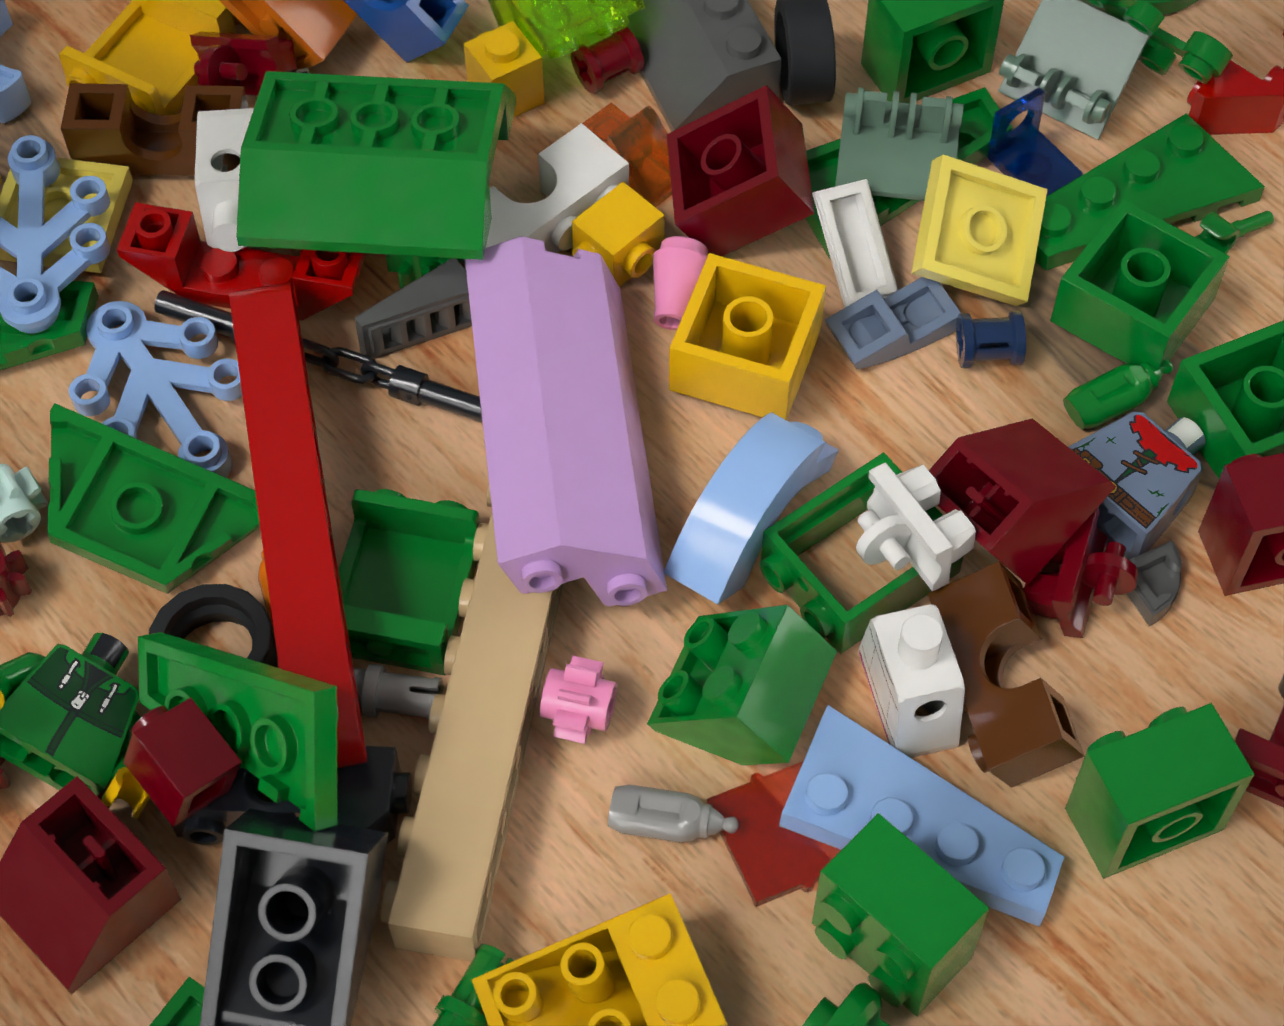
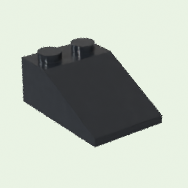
M248 809L225 828L200 1026H351L379 902L388 832L342 824L315 832L301 822L299 817L256 809Z

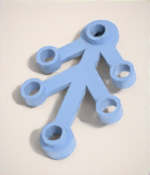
M28 135L16 140L8 154L9 167L14 180L19 185L18 228L0 216V248L17 259V277L0 266V313L4 321L24 333H38L46 330L56 321L61 307L59 293L91 264H97L109 255L110 244L103 227L95 223L85 222L90 217L104 213L110 205V197L102 179L96 176L81 177L71 185L70 195L72 201L44 224L45 188L54 183L58 178L60 165L55 150L49 142L38 136ZM88 194H97L91 199H83ZM69 237L72 250L43 273L44 258ZM88 241H98L90 247L82 246Z
M125 301L110 302L96 309L89 317L86 325L88 339L95 348L86 374L75 378L69 386V396L75 410L84 416H96L108 408L110 395L107 387L119 360L123 359L131 372L114 417L105 420L102 424L138 439L137 431L150 399L181 444L178 457L227 478L232 468V460L225 440L215 433L201 429L173 387L213 393L216 398L223 401L236 400L242 396L238 361L226 358L216 361L210 367L156 359L151 356L145 347L146 345L180 349L191 358H207L218 347V338L213 323L203 317L190 318L182 323L181 326L148 321L144 312L137 305ZM122 325V326H120V327H118V328L111 329V328H113V327H115V326ZM195 335H207L202 341H189ZM226 376L237 377L228 384L218 383L220 379ZM98 391V394L91 399H81L82 395L86 392ZM206 450H212V451H211L208 455H206V456H203V457H196V456H195V455L198 454L199 452L206 451Z

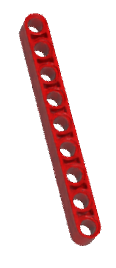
M291 282L230 292V307L278 665L280 669L337 686V768L367 763L365 739L306 359Z

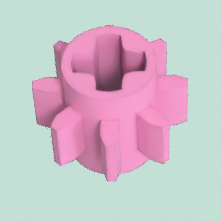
M572 656L570 664H566L565 671L555 668L550 669L541 697L540 717L553 720V725L556 726L554 737L585 744L587 735H591L592 729L607 731L615 706L617 682L604 680V675H602L604 662Z

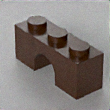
M70 83L61 131L70 158L73 160L128 166L131 175L195 176L198 111L249 108L244 86L186 85L181 113L162 116L149 113L135 104L128 84ZM231 153L223 155V165H228L227 172L239 166L240 157Z
M998 561L928 593L931 604L936 605L939 609L964 680L963 713L968 712L975 732L968 736V744L979 768L984 773L991 772L1012 788L1085 757L1063 696L1040 677L1020 687L1004 688L1003 672L1010 657L1019 649L1042 639L1022 583Z

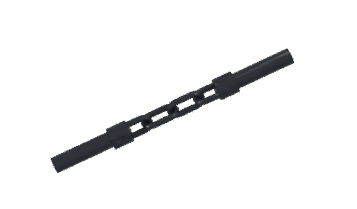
M165 290L160 291L154 304L155 312L183 322L193 317L206 318L213 323L216 333L232 338L235 344L231 312ZM302 338L304 348L323 354L321 358L304 352L306 362L322 367L330 375L358 384L370 382L373 385L387 389L390 397L417 406L425 403L483 423L480 396L429 380L428 374L402 365H398L393 369L378 364L370 356L342 347L330 349L325 345ZM338 356L363 363L360 370L362 375L338 368ZM378 373L391 377L390 381L378 377Z

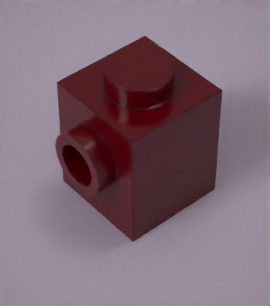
M191 697L171 710H168L166 706H159L141 717L131 729L132 736L123 761L124 765L173 827L229 792L242 763Z

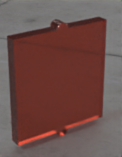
M803 761L764 777L760 773H754L749 783L706 799V804L712 805L724 818L735 817L738 820L739 827L735 833L731 834L725 830L719 833L755 907L799 889L806 893L811 892L814 889V884L819 882L820 871L841 851V849L779 826L782 811Z

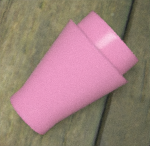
M682 236L668 237L661 242L660 249L653 254L655 294L653 321L659 327L677 330L707 259L708 249L700 241Z

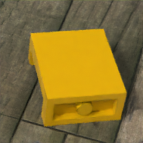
M131 0L127 7L85 53L65 46L58 55L66 76L65 80L68 88L70 83L128 84L133 101L141 109L156 115L170 116L176 115L182 108L186 85L198 86L199 77L194 73V65L199 60V57L191 45L190 35L199 32L236 34L232 13L219 0Z

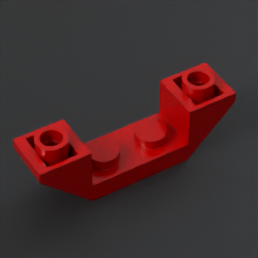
M1230 60L1219 77L1212 76L1207 84L1199 81L1195 83L1187 97V103L1191 105L1189 116L1209 135L1273 133L1284 123V68L1278 65L1273 67L1262 80Z
M136 202L116 249L121 259L173 293L215 307L231 309L230 292L291 282L299 320L301 321L352 296L366 253L302 250L300 257L248 248L228 252L219 248H212L207 245V242L200 240L192 211Z

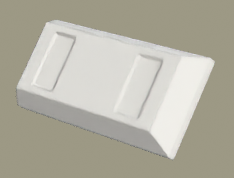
M864 179L813 192L814 202L844 308L875 290H878L883 298L898 291L868 180Z

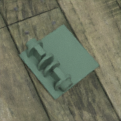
M1041 0L1016 55L1008 54L1000 67L999 75L1003 76L1004 80L998 91L1099 140L1150 36L1137 31L1127 22L1080 0Z
M859 87L858 93L846 92L835 187L867 179L871 194L874 196L925 201L932 160L943 154L957 159L963 104L952 103V97L946 96V99L923 97L922 105L916 104L917 93H911L909 103H900L899 91H893L892 102L887 101V93L864 91V88Z

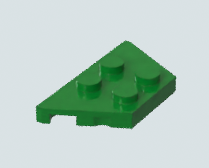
M56 403L53 404L50 410L51 458H49L50 503L48 504V537L50 543L168 594L260 527L255 490Z

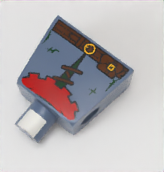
M1132 412L1069 446L1071 450L1116 486L1098 506L1100 515L1097 527L1108 536L1109 542H1119L1125 545L1126 553L1124 557L1128 560L1148 552L1189 503L1203 472V466L1193 455L1205 446L1206 440L1200 427L1188 418L1181 417L1167 429L1163 430L1145 413Z

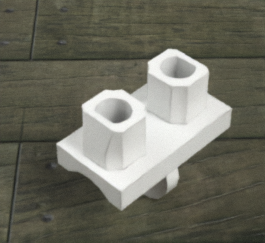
M886 462L869 470L868 478L875 485V488L867 501L868 511L858 518L859 525L865 531L856 546L859 556L869 565L879 564L888 560L895 570L904 568L910 562L932 592L949 583L951 563L959 560L974 548L976 531L973 524L961 510L958 511L956 509L934 521L925 511L939 504L941 491L936 479L924 464L895 475Z

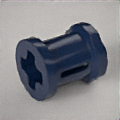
M1010 311L1008 317L972 319L969 313L958 314L956 322V347L960 367L971 368L974 361L1009 360L1013 366L1023 365L1026 355V330L1022 312Z

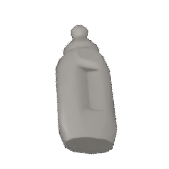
M630 784L615 787L608 817V827L622 834L679 843L692 842L699 837L708 838V836L715 835L722 830L733 834L739 827L738 820L735 817L724 818L712 805L704 804L698 797L692 794Z

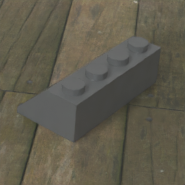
M602 0L614 25L628 27L635 35L644 57V69L640 74L671 132L765 85L779 98L782 59L748 0Z

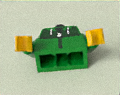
M95 633L82 654L66 645L57 644L47 656L27 652L0 664V757L57 790H61L78 776L98 796L110 781V785L101 801L110 808L116 798L122 799L132 807L133 813L131 817L138 819L150 797L123 763L132 736L131 729L141 718L139 713L135 711L139 700L138 689L116 676L128 656L129 651L127 647L111 635Z

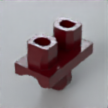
M199 32L190 35L191 45L199 57V60L194 65V73L199 77L198 86H244L246 95L258 96L266 71L292 73L297 71L294 45L290 39H278V36L218 32Z
M1099 507L1048 562L1062 564L1059 574L1039 572L1028 585L1026 583L1024 585V591L1032 613L1058 619L1064 636L1083 638L1093 601L1102 606H1109L1112 604L1114 595L1132 592L1136 588L1139 578V570L1136 565L1124 558L1126 553L1125 545L1119 542H1109L1108 536L1098 529Z

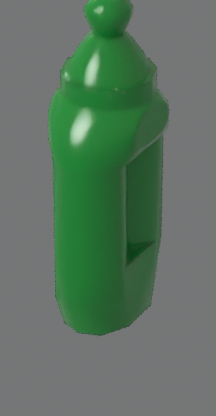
M1166 360L1159 370L1146 362L1138 365L1130 363L1120 365L1074 388L1063 399L1066 411L1080 429L1096 428L1143 404L1150 397L1151 392L1158 388L1163 374L1172 373L1174 369L1173 364L1170 360Z

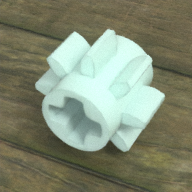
M0 464L1 542H15L31 534L38 527L41 520L38 510L48 505L41 492L42 488L28 467L20 469L15 474L9 465Z

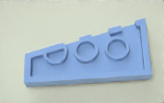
M827 704L782 811L779 826L842 850L879 813L989 908L1040 927L1046 914L1064 856Z

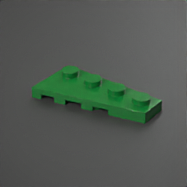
M157 632L138 636L139 702L150 710L159 706H166L168 710H171L191 697L242 761L240 768H245L260 779L259 791L276 803L286 800L301 809L299 820L315 832L337 825V686L166 633Z

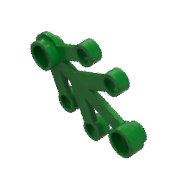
M1080 0L1127 22L1137 31L1150 36L1140 55L1139 61L1158 74L1165 75L1177 59V56L1174 54L1176 53L1183 57L1178 64L1179 67L1190 77L1207 84L1212 76L1219 77L1233 58V54L1226 46L1203 32L1194 31L1188 41L1184 42L1159 28V25L1165 18L1164 15L1156 7L1144 0Z

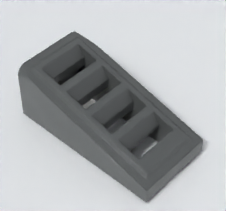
M450 259L357 315L354 319L360 353L374 359L472 326L467 274L464 267L456 259Z

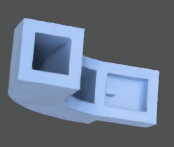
M772 412L764 416L738 441L710 479L677 539L664 573L717 605L742 589L762 547L763 531L775 524L788 503L803 487L830 471L839 450L823 441L822 434L807 424L795 421L789 422Z

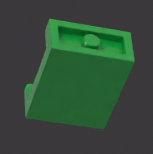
M356 489L351 500L354 522L338 570L351 656L354 659L445 676L444 659L448 640L451 635L457 636L462 618L459 616V599L465 578L473 579L477 561L473 560V545L476 530L480 523L479 513L468 509L463 504L450 500H441L433 503L406 498L403 494L389 489H379L375 492Z

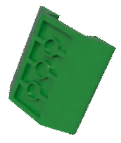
M266 71L240 152L236 234L238 246L483 260L492 220L489 178L497 141L509 140L516 107V94L504 83Z

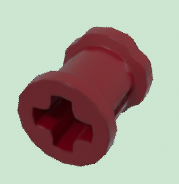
M623 25L614 27L611 31V36L587 47L584 44H578L572 47L570 51L574 71L580 83L591 94L602 91L604 83L626 72L637 74L644 69V57L640 45L632 31Z

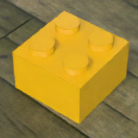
M709 253L669 348V390L760 417H764L772 412L787 420L822 329L826 285Z

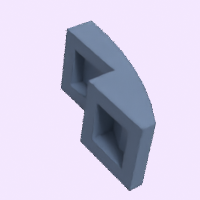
M921 277L884 299L879 291L875 290L825 319V322L857 370L891 361L948 336L956 331L958 314L961 312L940 282Z

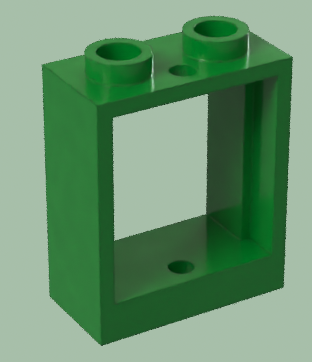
M884 452L763 531L760 569L766 581L778 593L786 591L800 607L802 618L823 638H827L840 654L863 639L870 619L879 615L906 610L932 592L914 567H912L846 611L798 557L868 510L867 501L875 488V485L868 478L869 470L886 462L895 475L902 473L898 466ZM935 506L925 511L933 521L944 516ZM963 557L951 563L950 579L960 573Z

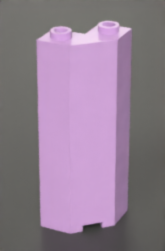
M521 236L485 248L483 260L465 259L498 565L519 592L523 594L549 592L555 590L563 583L580 578L586 579L605 606L633 605L644 600L646 596L667 591L621 291L601 254L578 249L574 257L545 251L544 241Z

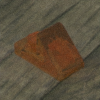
M611 102L582 123L629 163V187L654 207H657L672 195L666 136L668 133L657 113L650 106L645 107L630 118Z

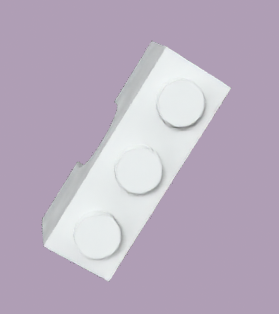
M579 124L538 154L540 191L547 198L535 203H518L507 198L494 186L489 189L492 220L486 248L521 236L544 241L545 251L558 253L561 250L565 251L572 248V220L621 182L629 186V163L585 125ZM461 259V262L465 265V259Z

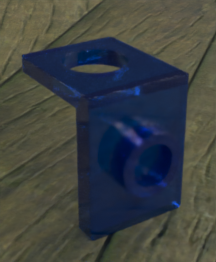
M1038 87L996 111L987 158L1004 175L1047 189V197L1082 176L1083 173L1039 131L1046 92ZM1028 110L1024 120L1015 129L1007 132V128L1013 119L1020 113Z

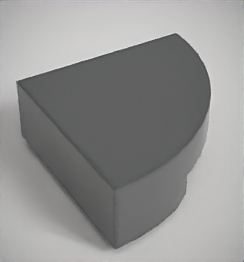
M1172 540L1129 560L1139 570V578L1136 588L1132 592L1127 593V596L1148 626L1155 624L1167 614L1180 588L1182 560Z

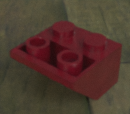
M1033 418L958 437L929 469L941 491L940 501L937 506L946 514L955 509L961 510L975 527V540L1027 585L1116 488L1110 480Z
M78 776L20 823L0 861V917L71 995L181 900L167 869Z

